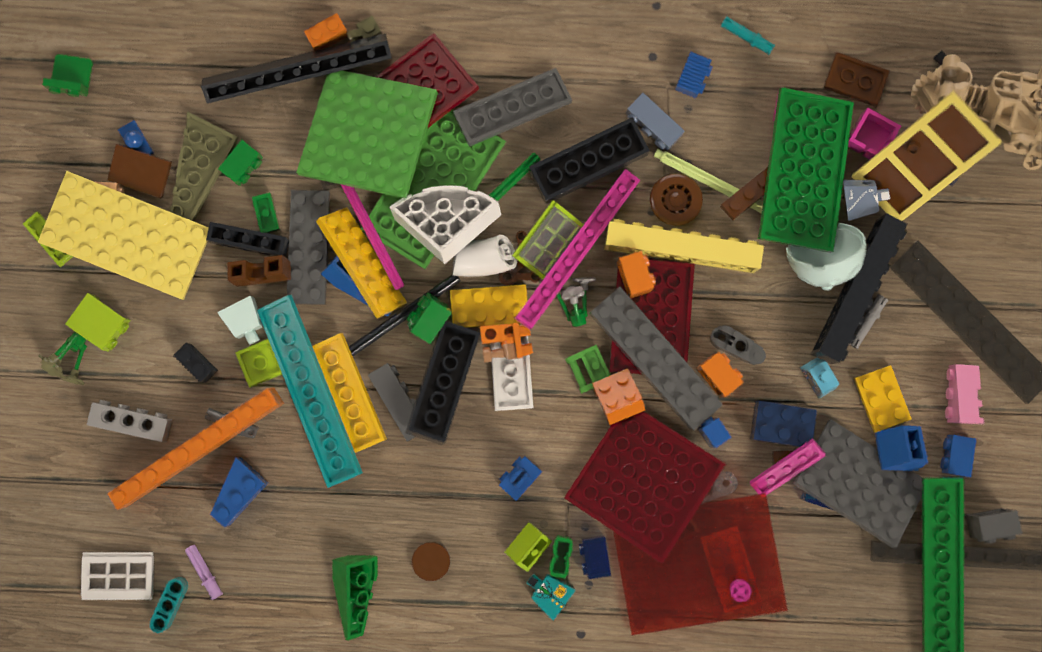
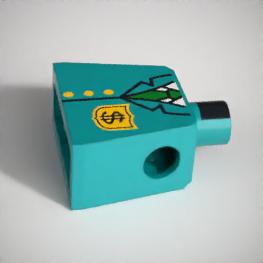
M532 574L526 583L535 590L531 598L553 621L576 591L573 586L549 574H546L543 580Z

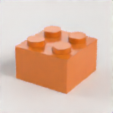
M642 251L618 259L617 266L626 293L630 299L649 293L654 289L656 282L653 273L649 274L648 266L650 264L647 255H643Z
M717 352L700 364L696 370L719 398H724L744 382L741 379L743 377L736 368L733 370L729 365V358L724 353L720 354Z
M628 368L592 383L595 395L609 425L645 411L642 396Z

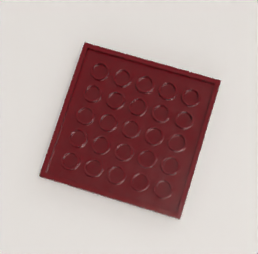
M642 411L610 426L564 499L663 564L726 466V463Z

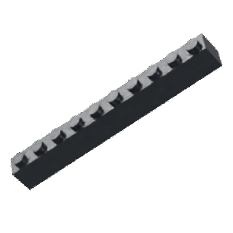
M385 33L202 78L201 88L208 104L391 59V50Z

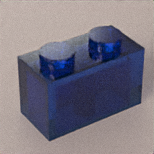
M606 537L583 538L582 544H579L580 556L584 555L585 563H581L583 575H587L588 579L611 576Z

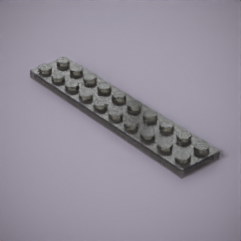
M918 240L890 266V269L1025 404H1029L1042 391V363Z

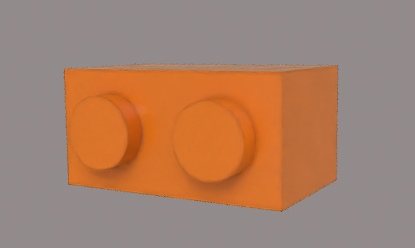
M337 13L304 31L314 50L328 48L346 38V33H348Z

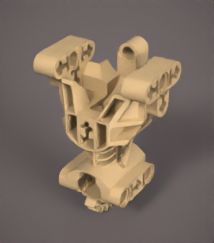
M951 54L944 57L943 64L938 69H935L933 73L928 71L927 76L922 74L920 79H916L915 84L912 86L911 98L912 104H915L914 109H920L919 114H926L954 91L988 128L1001 139L1005 151L1024 155L1023 166L1026 169L1036 170L1042 166V118L1039 120V115L1042 114V67L1038 74L1030 72L1016 74L1000 71L994 76L990 86L984 87V85H980L979 87L976 83L970 85L972 81L970 68L964 62H961L960 57Z

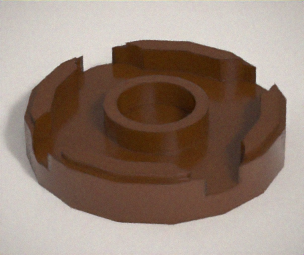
M426 542L414 551L412 568L419 578L426 581H436L448 572L450 555L441 544Z

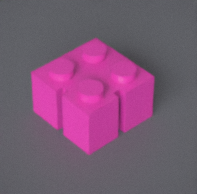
M867 108L862 112L849 135L848 148L857 153L863 151L862 156L871 159L895 139L901 125Z

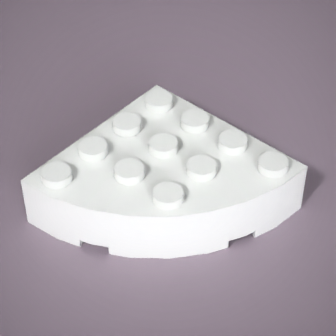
M462 186L426 188L422 190L423 192L413 196L410 194L407 196V199L402 198L390 206L394 220L444 264L501 216L499 203L480 191H471Z

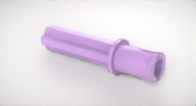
M191 545L186 548L185 553L202 581L201 585L205 586L211 599L214 600L221 596L223 592L215 581L216 577L212 576L196 546Z

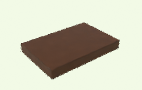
M836 52L823 88L877 107L890 71Z
M116 144L107 180L158 198H163L172 161Z

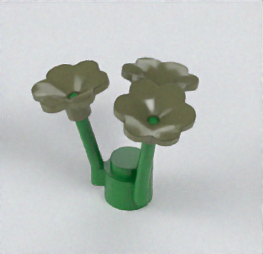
M73 332L65 343L49 357L38 355L42 359L41 368L47 371L49 375L60 377L63 381L84 385L85 383L78 378L80 372L78 369L84 351L87 348L85 345L87 339L77 332ZM69 349L74 352L80 350L70 376H62L63 370L59 366L61 359Z

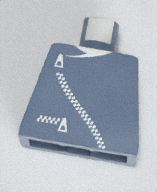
M843 180L848 221L879 212L878 201L890 200L889 189L877 190L874 180Z

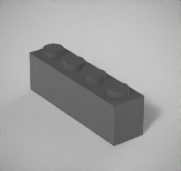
M387 363L368 374L408 442L415 438V436L405 433L415 399L409 398L407 394L409 389L404 381L402 383L399 381L397 376L400 374L396 367Z

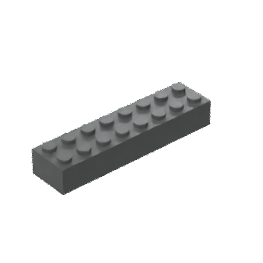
M621 287L590 312L591 317L691 431H694L723 406L721 401Z

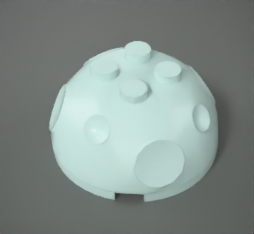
M838 223L834 252L828 253L788 245L786 253L789 264L798 278L815 287L820 286L823 290H830L833 286L852 279L859 272L866 254V242L863 233L859 229L848 224Z

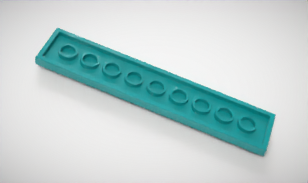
M287 295L258 309L257 312L327 488L363 474L292 295Z

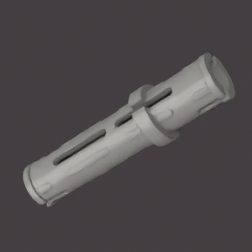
M877 294L871 307L866 309L865 320L860 327H857L855 331L857 336L852 344L849 343L853 348H859L875 320L880 318V313L888 302L887 298Z

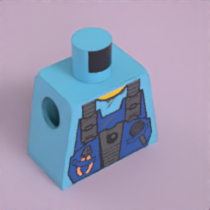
M815 358L800 367L818 399L839 386L837 378L828 363L823 359Z

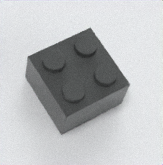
M1001 508L966 514L970 538L977 539L978 542L994 543L997 542V538L1011 540L1016 539V535L1022 534L1018 510Z

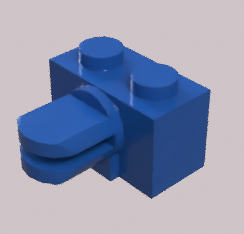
M519 456L512 464L514 469L510 473L506 471L499 479L501 481L499 486L515 501L542 473L526 456L523 459Z

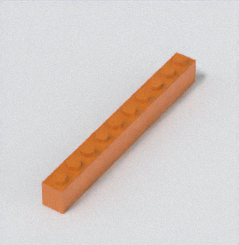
M275 387L265 389L107 493L117 510L128 507L285 403Z

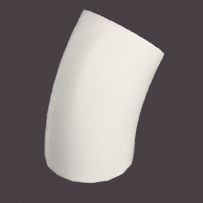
M497 235L482 240H472L454 256L452 275L478 277L495 275L514 269L517 265V260L512 256L515 249L510 240L504 235Z

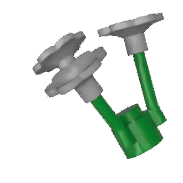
M573 278V281L580 283V286H570L566 290L561 291V295L559 292L556 295L566 314L567 321H571L572 327L582 326L587 323L586 290H588V283L596 281V278ZM582 296V308H578L577 305L578 297ZM570 299L574 309L569 312L563 300Z

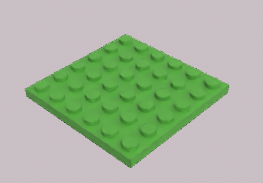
M347 71L327 74L296 173L300 176L407 199L438 94L437 90Z

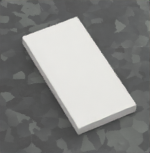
M528 336L520 337L521 344L529 343ZM501 342L490 344L491 350L501 348ZM530 355L514 360L492 358L495 411L533 408Z

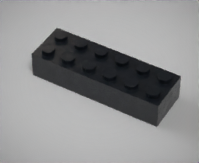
M631 117L529 166V172L545 204H548L552 200L555 201L648 156L650 150L634 118Z
M448 321L444 323L437 334L405 431L406 434L439 445L445 444L480 336L479 332Z

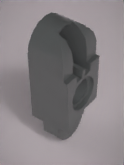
M725 325L719 326L711 332L710 341L715 348L751 365L764 362L766 353L763 348L740 332ZM720 334L725 336L724 341L718 339ZM738 341L744 345L742 352L737 351L735 348V344Z

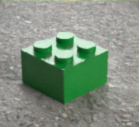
M428 292L426 296L423 295L419 299L417 304L419 306L416 311H412L409 314L407 325L411 333L431 344L452 311L446 303Z

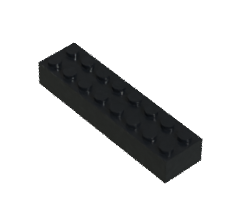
M887 213L876 219L866 239V254L863 265L852 279L845 282L811 355L823 359L831 365L845 360L848 354L846 349L849 343L852 344L857 336L855 331L865 320L864 312L871 307L874 301L872 296L874 292H878L882 285L880 280L883 274H887L891 266L888 263L891 257L894 258L899 250L897 245L907 234L905 229L907 223Z

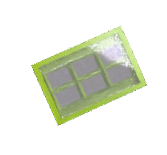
M552 200L512 256L543 280L584 224Z

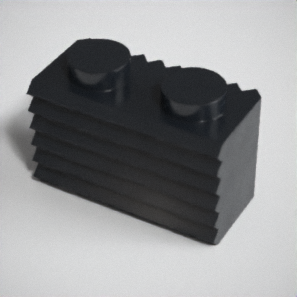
M185 343L173 355V358L182 363V366L187 371H190V374H193V377L198 379V382L207 383L218 371L190 343Z

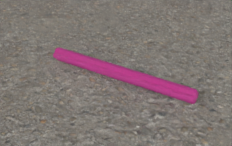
M341 185L395 290L404 287V283L354 187Z

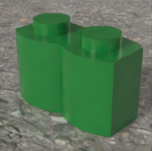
M561 535L555 537L553 542L554 555L549 563L551 576L559 578L567 576L569 572L568 558L573 550L571 537Z

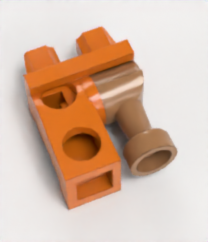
M519 323L480 326L482 345L501 342V348L491 350L490 347H482L484 363L491 362L492 358L514 360L533 354L532 343L521 344L520 337L531 336L530 329L526 326L519 325Z

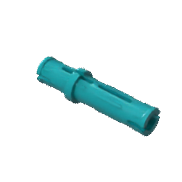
M726 16L720 26L750 43L751 47L762 50L767 55H770L775 44L761 37V34L752 32Z

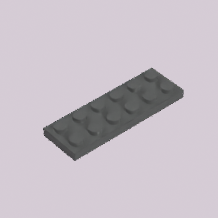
M554 68L453 111V115L470 147L571 104L572 98L557 69Z
M291 190L288 260L291 262V280H287V295H292L295 304L326 305L327 279L321 273L327 267L328 240L316 221L320 217L329 214V191Z

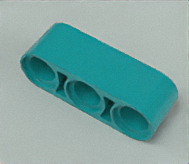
M177 577L167 583L149 623L150 629L154 633H162L172 625L188 590V582L185 578ZM175 582L181 585L179 592L174 589ZM167 600H170L173 604L171 610L165 605ZM158 618H161L164 621L163 628L158 626Z

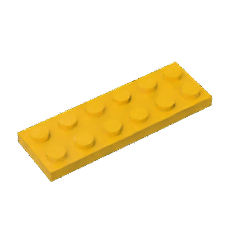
M347 207L322 216L316 221L376 318L386 315L407 303L400 290H395L376 252Z
M339 333L313 345L312 347L354 452L357 453L387 440L344 334Z

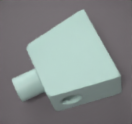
M249 296L218 312L221 319L236 338L240 339L245 336L249 345L260 340L256 330L262 328L263 324L257 312L258 307L254 297Z

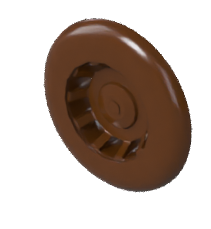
M672 173L661 177L654 184L650 193V206L653 213L659 220L669 225L680 226L691 222L697 217L703 204V195L699 185L691 177L681 173Z

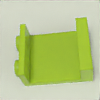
M87 293L65 325L102 351L109 352V350L114 349L117 345L119 336L128 330V324L131 320L122 317L109 308L97 296Z

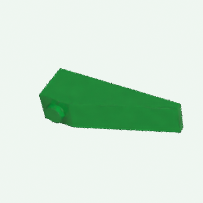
M347 555L332 560V579L344 636L347 641L364 634L369 613L367 607L369 599L373 597L371 590L373 582L377 580L378 556Z

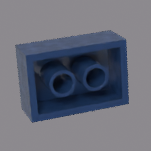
M755 401L750 439L801 447L813 439L817 410Z

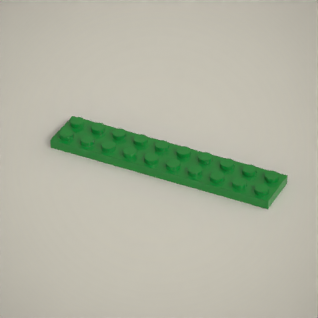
M962 477L922 478V652H964V478Z

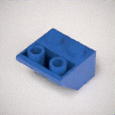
M903 425L875 433L881 470L918 471L928 463L921 426Z

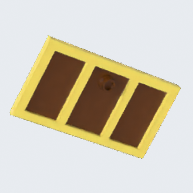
M952 91L854 172L852 178L854 180H874L877 190L888 188L890 200L878 201V204L887 214L903 221L1002 142L970 107Z

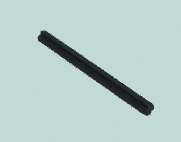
M451 275L428 292L438 298L458 284L460 278ZM422 296L351 344L349 349L352 356H355L405 321L412 311H416L419 306L417 305L418 301Z

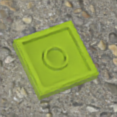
M269 339L235 352L249 388L282 375Z

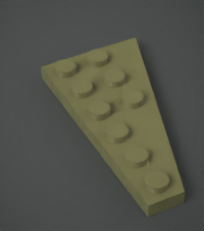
M187 111V123L183 133L184 140L180 150L176 172L177 179L173 189V201L169 212L195 221L221 173L218 168L233 151L239 138Z

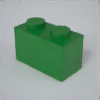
M241 140L218 170L240 187L241 184H245L249 180V174L261 165L263 156Z

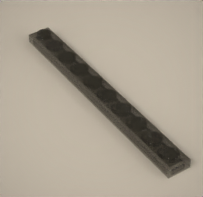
M871 541L870 560L872 562L922 564V544L899 542L897 547L892 548L882 541ZM964 546V567L1042 571V550Z

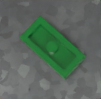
M269 192L252 197L260 232L271 233L280 230L272 194Z

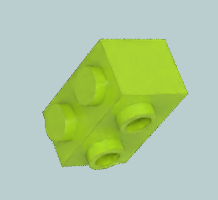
M528 522L504 553L518 566L528 572L552 541L537 527Z

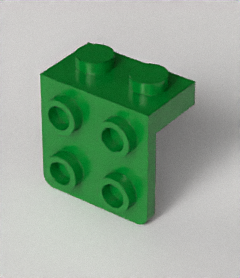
M57 54L54 60L51 79L43 78L42 85L49 90L48 92L53 94L67 93V95L79 97V95L88 96L93 61L89 58Z

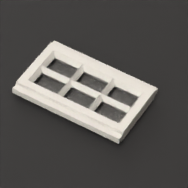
M83 552L82 600L153 599V552Z

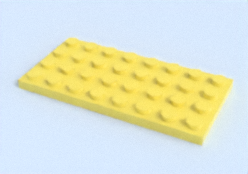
M66 171L38 243L184 300L208 242L206 238L209 227Z

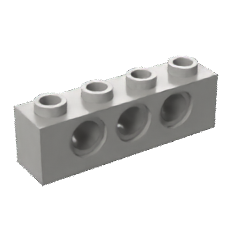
M99 400V403L92 402L87 421L88 426L159 442H167L173 420L168 419L167 414L156 412L155 415L148 414L149 410L140 408L133 411L129 410L130 406L118 404V407L111 406V402ZM111 411L115 414L113 421H110L108 418ZM130 415L134 418L132 425L127 423V418ZM149 419L153 423L152 428L150 430H148L145 425L146 421Z

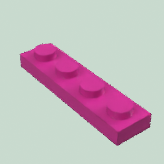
M811 439L752 479L750 485L763 498L825 457V452L814 439Z

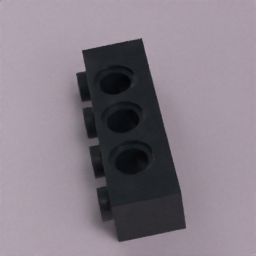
M210 222L206 241L211 244L269 256L283 255L285 258L289 246V239L283 236Z

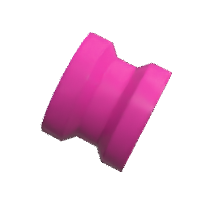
M738 579L730 586L731 595L735 600L745 601L750 597L751 589L746 581Z

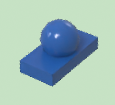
M135 120L118 129L127 147L151 155L154 154Z

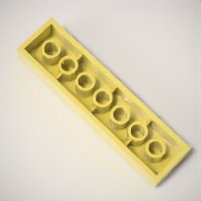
M614 219L613 222H609L607 227L604 250L628 254L642 251L643 255H647V257L755 273L761 269L764 246L759 245L757 241H747V243L740 242L738 238L730 237L728 240L720 239L721 236L710 234L709 237L701 236L700 232L691 231L690 234L682 233L681 229L671 228V231L663 230L662 226L652 225L649 228L644 227L642 223L633 222L630 225L625 224L623 220Z

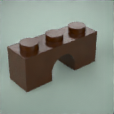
M283 255L264 257V263H250L246 260L227 262L228 281L236 287L291 280V262Z

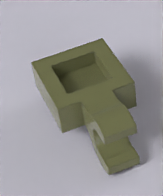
M373 15L356 24L358 29L346 33L350 42L382 34Z

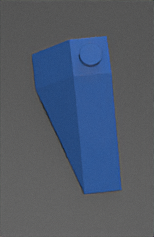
M336 256L321 275L336 288L368 305L342 262Z

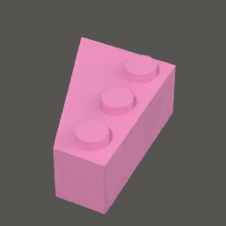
M949 365L946 374L947 380H949V388L946 389L948 407L945 410L947 423L984 424L983 418H979V407H982V400H978V390L981 389L979 366Z

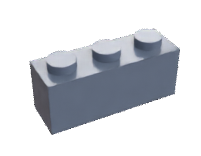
M644 93L627 109V118L633 117L635 122L641 127V131L647 137L651 136L655 140V144L662 150L668 151L685 132Z

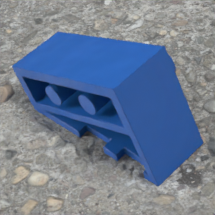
M236 457L210 515L224 528L230 526L269 482L242 457Z

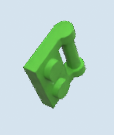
M597 345L565 359L580 386L579 391L581 394L593 389L592 383L587 385L576 360L582 359L592 383L611 376Z

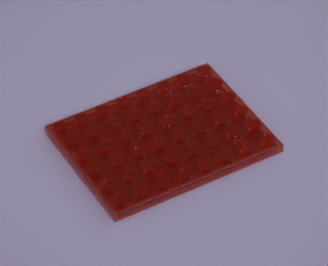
M766 493L701 503L663 564L613 531L632 635L788 611ZM742 579L748 583L751 594L747 600L737 601L732 597L730 586L735 580Z

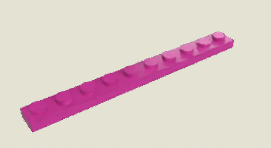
M626 169L622 172L517 314L516 320L530 330L533 328L640 182V179Z

